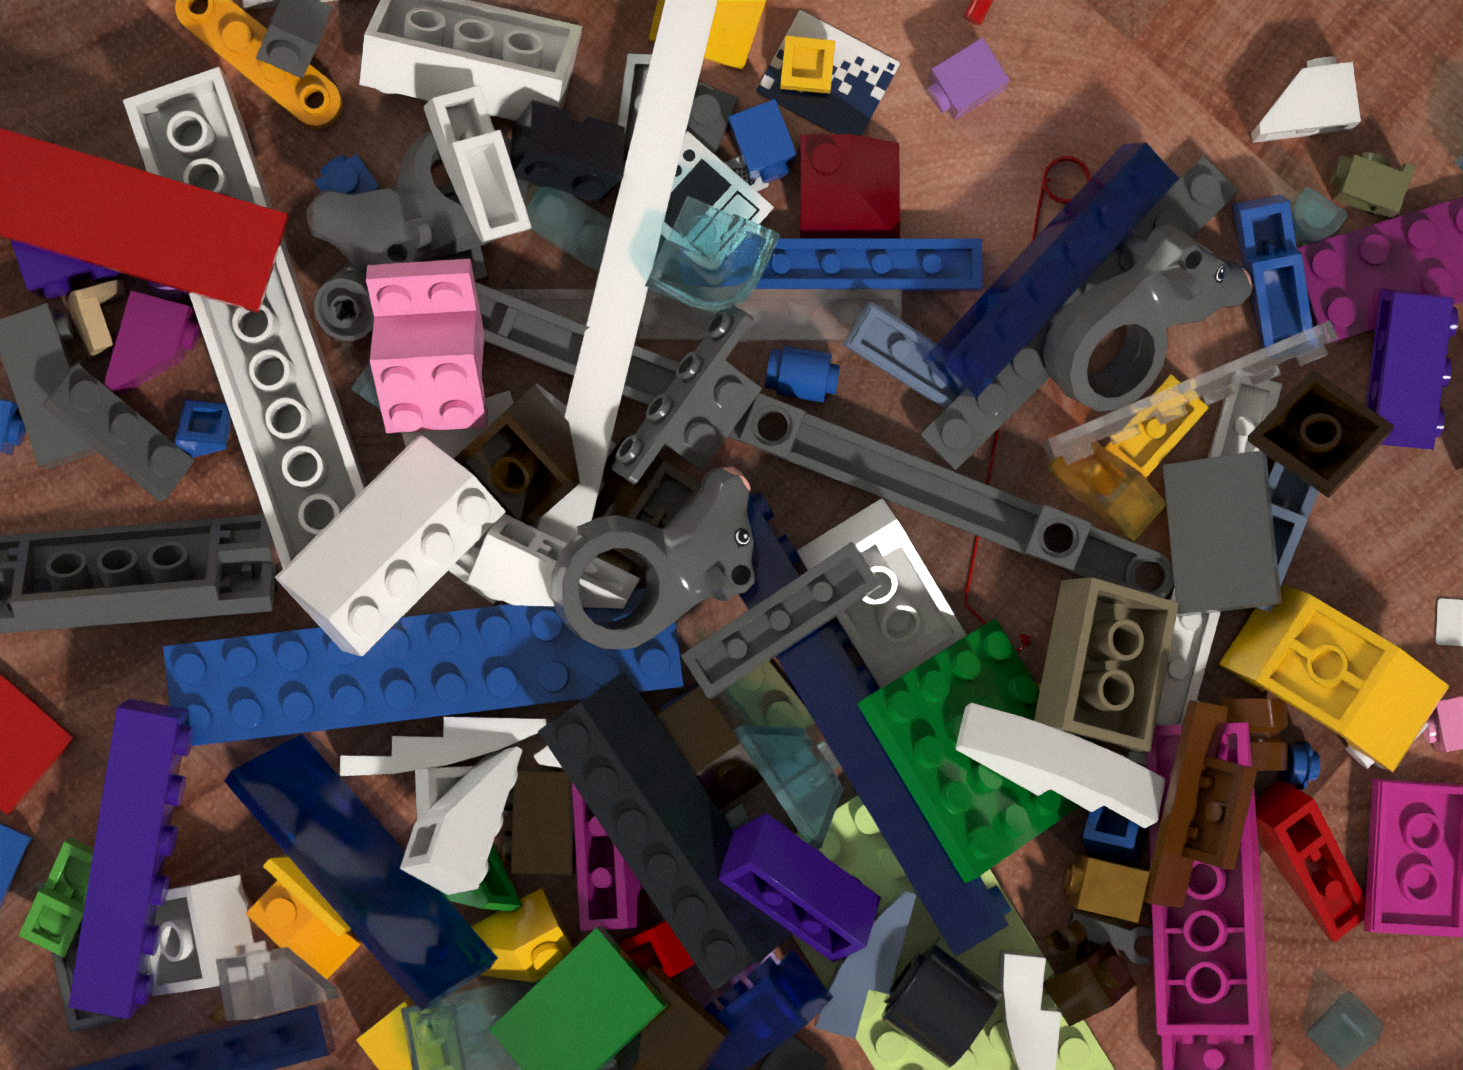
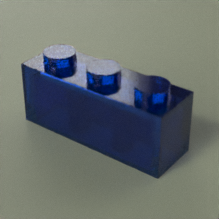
M793 950L777 962L771 956L764 959L746 976L751 981L749 984L746 985L741 979H738L717 998L721 1003L719 1007L712 1001L703 1007L730 1031V1034L706 1070H747L809 1024L832 1000L833 996Z

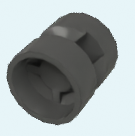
M350 262L317 291L314 299V315L319 326L328 335L341 341H355L364 338L373 329L374 314L366 283V273L358 271Z

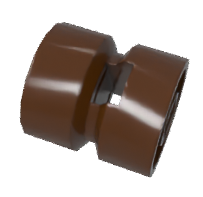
M1220 699V705L1228 708L1226 723L1249 724L1252 767L1257 768V771L1288 770V742L1280 738V732L1288 727L1287 702L1282 699Z

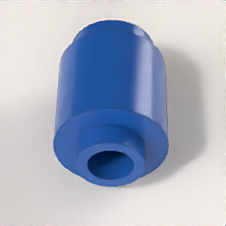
M784 346L783 350L771 348L765 388L777 390L776 395L824 403L826 393L836 394L840 364L831 363L832 353L792 346Z

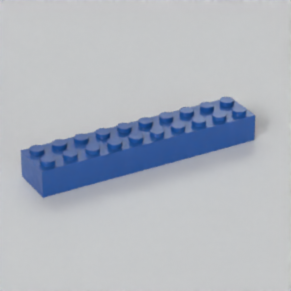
M646 588L635 589L624 609L583 607V610L590 619L597 622L617 621L628 616L640 605ZM508 604L401 617L363 656L342 651L321 627L163 646L169 705L189 710L187 725L194 727L192 747L581 700L623 671L627 673L639 692L684 687L677 621L638 647L627 650L603 649L578 638L559 618L554 606Z

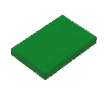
M599 926L489 1030L522 1070H599L669 1004L603 926Z

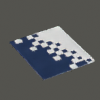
M800 10L786 36L835 40L830 94L780 89L785 38L756 92L770 100L776 99L777 104L834 134L862 136L900 62Z

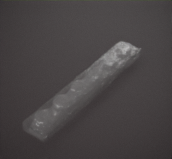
M1329 320L1049 438L1043 442L1044 448L1050 461L1063 457L1066 465L1094 454L1091 444L1104 438L1110 437L1112 444L1116 445L1141 434L1138 424L1156 417L1159 425H1163L1188 414L1185 404L1203 397L1206 406L1234 395L1232 384L1250 378L1252 385L1255 386L1281 375L1278 365L1296 358L1299 366H1303L1328 355L1325 345L1337 340L1338 337Z

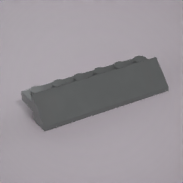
M265 515L0 536V634L273 611L274 592H278V581L275 579L277 576L275 544Z

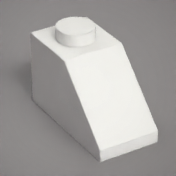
M1322 57L1307 61V68H1302L1252 131V143L1351 131L1361 122L1353 62L1338 64L1337 57Z

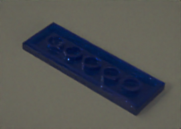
M303 734L229 772L224 780L227 786L421 1011H424L484 973L496 962L498 957L438 889L400 869L405 851Z

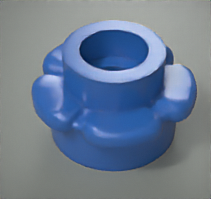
M1305 740L1302 742L1297 741L1295 744H1288V770L1278 771L1280 780L1282 779L1288 784L1295 785V788L1299 790H1304L1308 786V781L1316 780L1320 772L1319 754Z

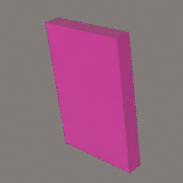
M1372 778L1364 931L1463 937V784Z

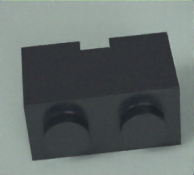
M532 100L512 126L510 162L515 177L538 187H548L576 195L583 200H594L603 203L624 176L625 127L589 116L585 119L584 123L569 119L568 110Z

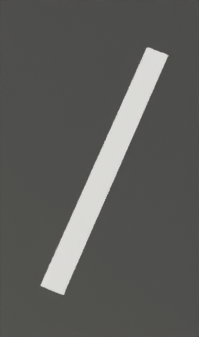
M665 0L624 168V176L621 181L586 325L589 328L584 333L564 416L570 425L580 484L539 519L537 527L538 530L567 544L578 535L577 526L592 520L717 0Z

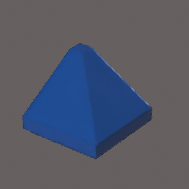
M185 399L175 438L176 445L191 458L225 450L232 424L227 404Z

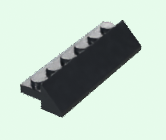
M625 671L538 730L544 742L713 991L755 962L757 964L760 963L792 934V932L718 880L733 830Z

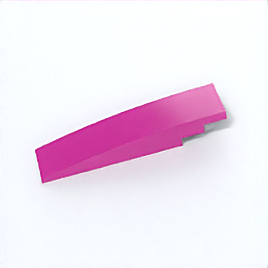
M1225 723L1218 758L1252 767L1248 723ZM1181 725L1155 726L1151 752H1146L1147 769L1166 778L1158 821L1149 826L1150 867L1158 837V825L1163 815L1169 789L1170 773L1175 763L1180 741ZM1253 787L1235 869H1221L1194 860L1183 907L1177 908L1152 904L1157 1035H1161L1163 1070H1272L1263 903Z

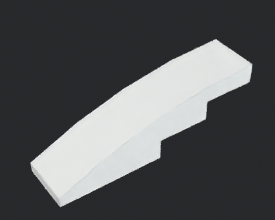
M974 703L965 706L955 747L959 752L1037 796L1051 789L1090 812L1106 806L1143 828H1147L1158 821L1166 778L1122 755L1062 730Z
M444 717L443 737L392 736V756L341 755L340 776L396 774L414 771L415 769L451 765L502 750L539 734L538 730L548 724L549 719Z

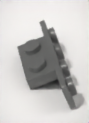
M729 304L724 310L719 311L711 318L705 330L706 336L694 352H690L681 360L676 369V378L665 393L658 395L650 403L646 411V419L635 435L627 437L618 448L616 461L612 465L613 471L632 484H636L664 444L701 471L705 469L762 389L725 360L753 322L754 318L750 314Z

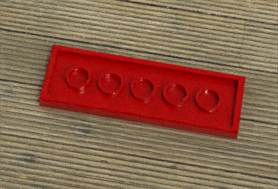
M0 128V237L260 313L289 216L287 213Z

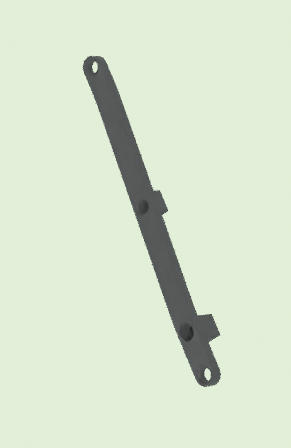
M475 282L485 342L574 377L584 333L590 327ZM634 345L622 396L649 406L658 395L665 393L676 378L675 373L679 362ZM761 393L756 396L728 435L730 439L1079 577L1097 578L1162 598L1168 595L1174 587L1172 563L1168 557L1160 552L1093 527L1091 522L1045 504L1039 506L807 414L804 410ZM768 414H779L787 421V432L781 439L776 441L764 439L759 433L761 420ZM1060 524L1069 530L1071 544L1066 551L1055 553L1044 544V532L1050 525ZM1144 562H1154L1163 570V583L1154 591H1145L1136 583V570Z

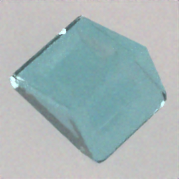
M1347 991L1307 1030L1306 1035L1341 1069H1344L1378 1041L1383 1029V1023L1351 991Z

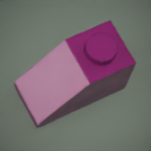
M130 290L104 386L115 394L124 395L184 361L187 349L194 350L201 328L199 322L195 320V310L184 304Z

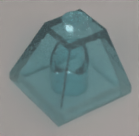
M741 725L733 732L806 843L813 848L820 849L844 789L833 772L841 764L825 740L815 745L804 728Z

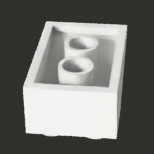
M883 498L796 550L807 570H810L850 542H853L882 585L880 588L836 617L880 688L966 636V633L899 521Z

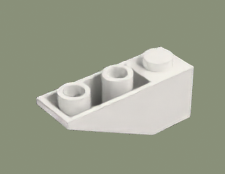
M516 746L486 754L414 824L400 869L447 895L478 889L479 884L488 871L487 859L494 838L503 824L502 813L509 791L514 786L518 777L517 766L522 749Z

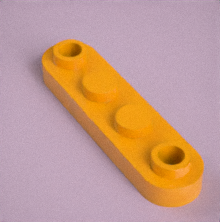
M176 0V16L191 34L303 125L313 129H323L331 126L340 117L343 101L339 90L333 82L311 64H309L301 79L256 59L267 29L232 0H207L208 8L202 14L192 13V5L197 0ZM313 93H321L324 95L323 104L316 109L309 108L307 106L308 97Z

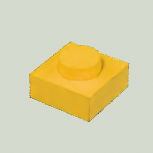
M785 36L780 89L830 94L835 40Z

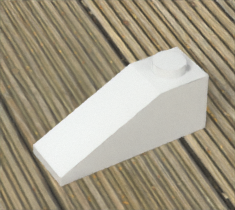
M503 514L487 533L467 583L480 589L485 596L493 600H503L512 605L554 606L551 573L561 550L567 543ZM595 557L585 567L579 581V599L582 607L624 609L640 578Z

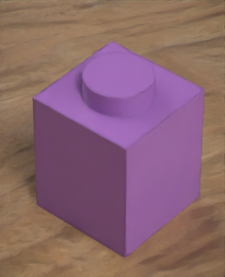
M981 38L932 68L929 75L931 85L927 87V91L941 113L948 110L953 119L957 120L1004 91L1008 85L1009 78L984 38Z

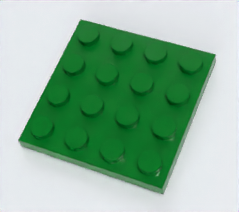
M996 618L857 703L965 884L987 872L1080 806L1051 789L1037 796L955 749L965 706L970 703L1034 721L1040 690Z

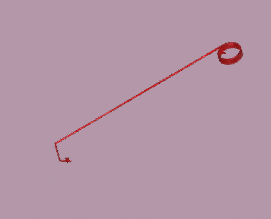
M1061 156L1055 158L1045 168L1012 344L1016 341L1044 189L1049 198L1055 202L1073 204L1082 199L1090 187L1089 169L1077 157ZM1071 161L1082 167L1087 177L1086 187L1077 197L1063 199L1057 197L1049 190L1047 182L1051 181V178H1047V174L1059 162ZM999 428L995 431L986 485H989ZM976 536L969 577L967 579L964 606L984 625L986 622L967 605L979 537ZM1022 633L1019 636L1023 645L1015 649L1016 652L1022 651L1025 646L1031 645V641L1028 639L1033 637L1032 634L1027 636Z

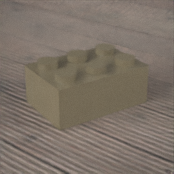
M1093 577L1062 580L1034 721L1073 734L1111 751L1119 753L1151 752L1179 602Z

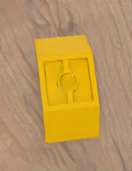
M1281 584L1282 604L1273 605L1270 613L1256 607L1224 655L1219 666L1262 693L1264 690H1267L1344 737L1350 747L1393 773L1449 688L1448 684L1401 648L1316 597Z

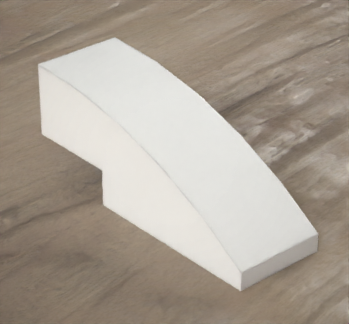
M480 85L432 98L423 107L455 192L481 243L531 229L532 227L501 131H494Z
M1000 950L999 988L1002 992V1018L1009 1049L1017 1070H1056L1061 1012L1055 1007L1041 1006L1046 958L1041 954Z

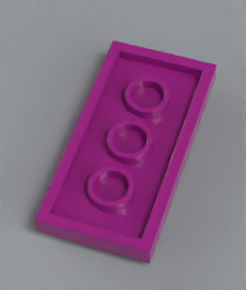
M1463 197L1297 248L1302 253L1310 313L1321 347L1374 331L1380 288L1442 294L1454 298L1453 306L1463 303Z

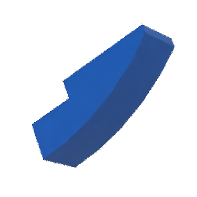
M1275 195L1231 204L1242 267L1249 273L1253 282V290L1249 299L1264 358L1268 361L1316 351L1302 253L1296 247L1290 201L1282 195Z

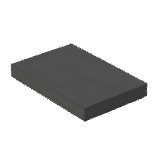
M1260 450L1163 465L1176 602H1179L1177 615L1183 617L1282 604L1266 454Z

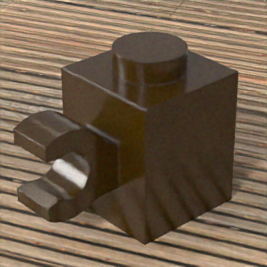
M1077 920L1071 922L1062 930L1069 943L1064 940L1058 929L1044 939L1046 949L1056 958L1061 967L1043 982V986L1069 1027L1114 1006L1137 984L1131 976L1126 963L1119 957L1110 941L1086 952L1088 936L1085 928Z

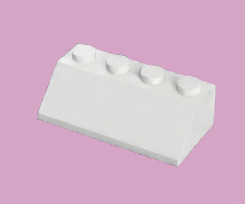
M380 0L364 34L359 85L376 88L383 93L402 94L423 99L427 102L434 97L480 85L489 116H497L517 121L532 100L563 109L579 46L582 26L471 0Z
M418 435L275 579L342 651L363 656L506 511L471 472L423 435Z

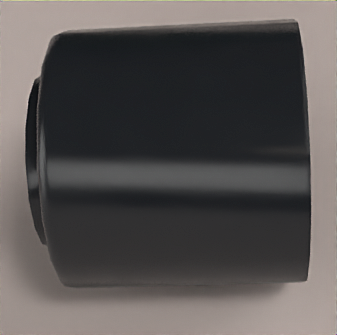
M932 944L922 954L917 952L902 970L892 985L890 993L884 999V1003L887 1005L881 1017L888 1025L951 1068L964 1055L979 1035L1000 1001L1002 992L941 948Z

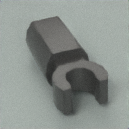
M1075 907L1072 908L1067 926L1075 920L1082 924L1088 936L1086 946L1095 948L1110 941L1115 950H1122L1125 956L1133 963L1149 965L1150 958L1137 954L1134 950V942L1140 936H1147L1153 939L1152 928L1138 925L1126 929L1123 928L1124 922L1122 920Z

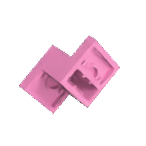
M471 259L367 265L366 283L374 314L370 364L386 433L488 427V408L482 382L484 328Z

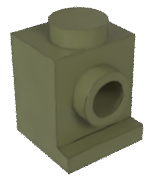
M1364 152L1362 157L1355 154L1352 158L1341 155L1330 180V184L1337 186L1332 200L1389 220L1400 211L1416 165L1406 162L1400 168L1394 169L1390 167L1391 160L1375 153Z

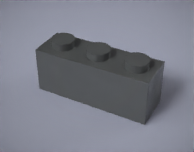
M45 303L0 319V356L38 466L51 470L99 452L42 406L71 367L78 363L88 371L82 360L75 361L69 343L76 341V337L68 315L65 312L59 314L58 309Z

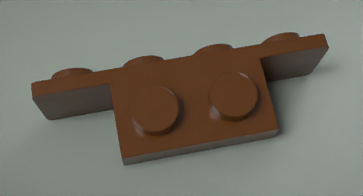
M1190 700L1188 703L1186 715L1181 725V736L1175 763L1170 773V784L1163 815L1158 825V837L1152 863L1148 871L1150 873L1144 895V901L1147 903L1168 907H1183L1194 860L1221 869H1235L1257 768L1218 758L1228 714V708L1225 706Z

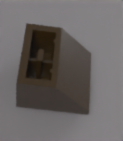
M623 437L605 464L592 520L598 517L619 515L644 521L663 530L676 514L697 495L701 483L656 455L636 484H632L612 470V465L616 461L617 450L626 439ZM629 548L612 549L645 571L641 558Z

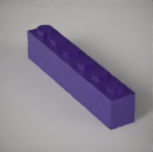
M130 698L116 708L68 1008L129 1019L141 1004L147 1005L153 986V975L146 974L149 955L154 956L156 954L161 937V925L154 924L157 905H164L169 888V876L162 875L165 856L171 857L173 854L178 833L177 826L171 825L173 807L180 806L186 785V777L179 775L182 756L187 757L189 755L194 737V727L187 725L189 710Z

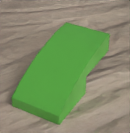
M72 837L64 841L45 886L38 891L18 936L63 958L68 955L81 931L94 848Z

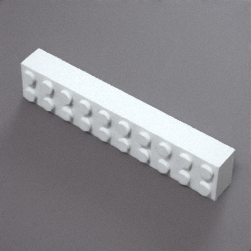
M220 67L123 100L147 172L273 209L229 79ZM282 238L260 313L189 293L284 569L368 486L288 250Z

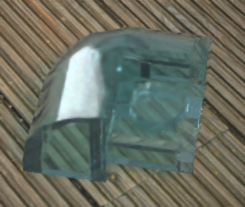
M687 195L668 240L666 239L645 287L691 308L709 312L732 309L749 298L760 282L781 234L737 214H728Z

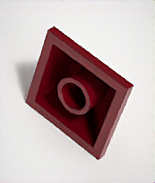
M800 134V239H900L899 143L853 134Z

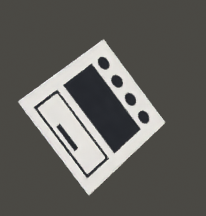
M687 131L661 235L711 278L774 207Z

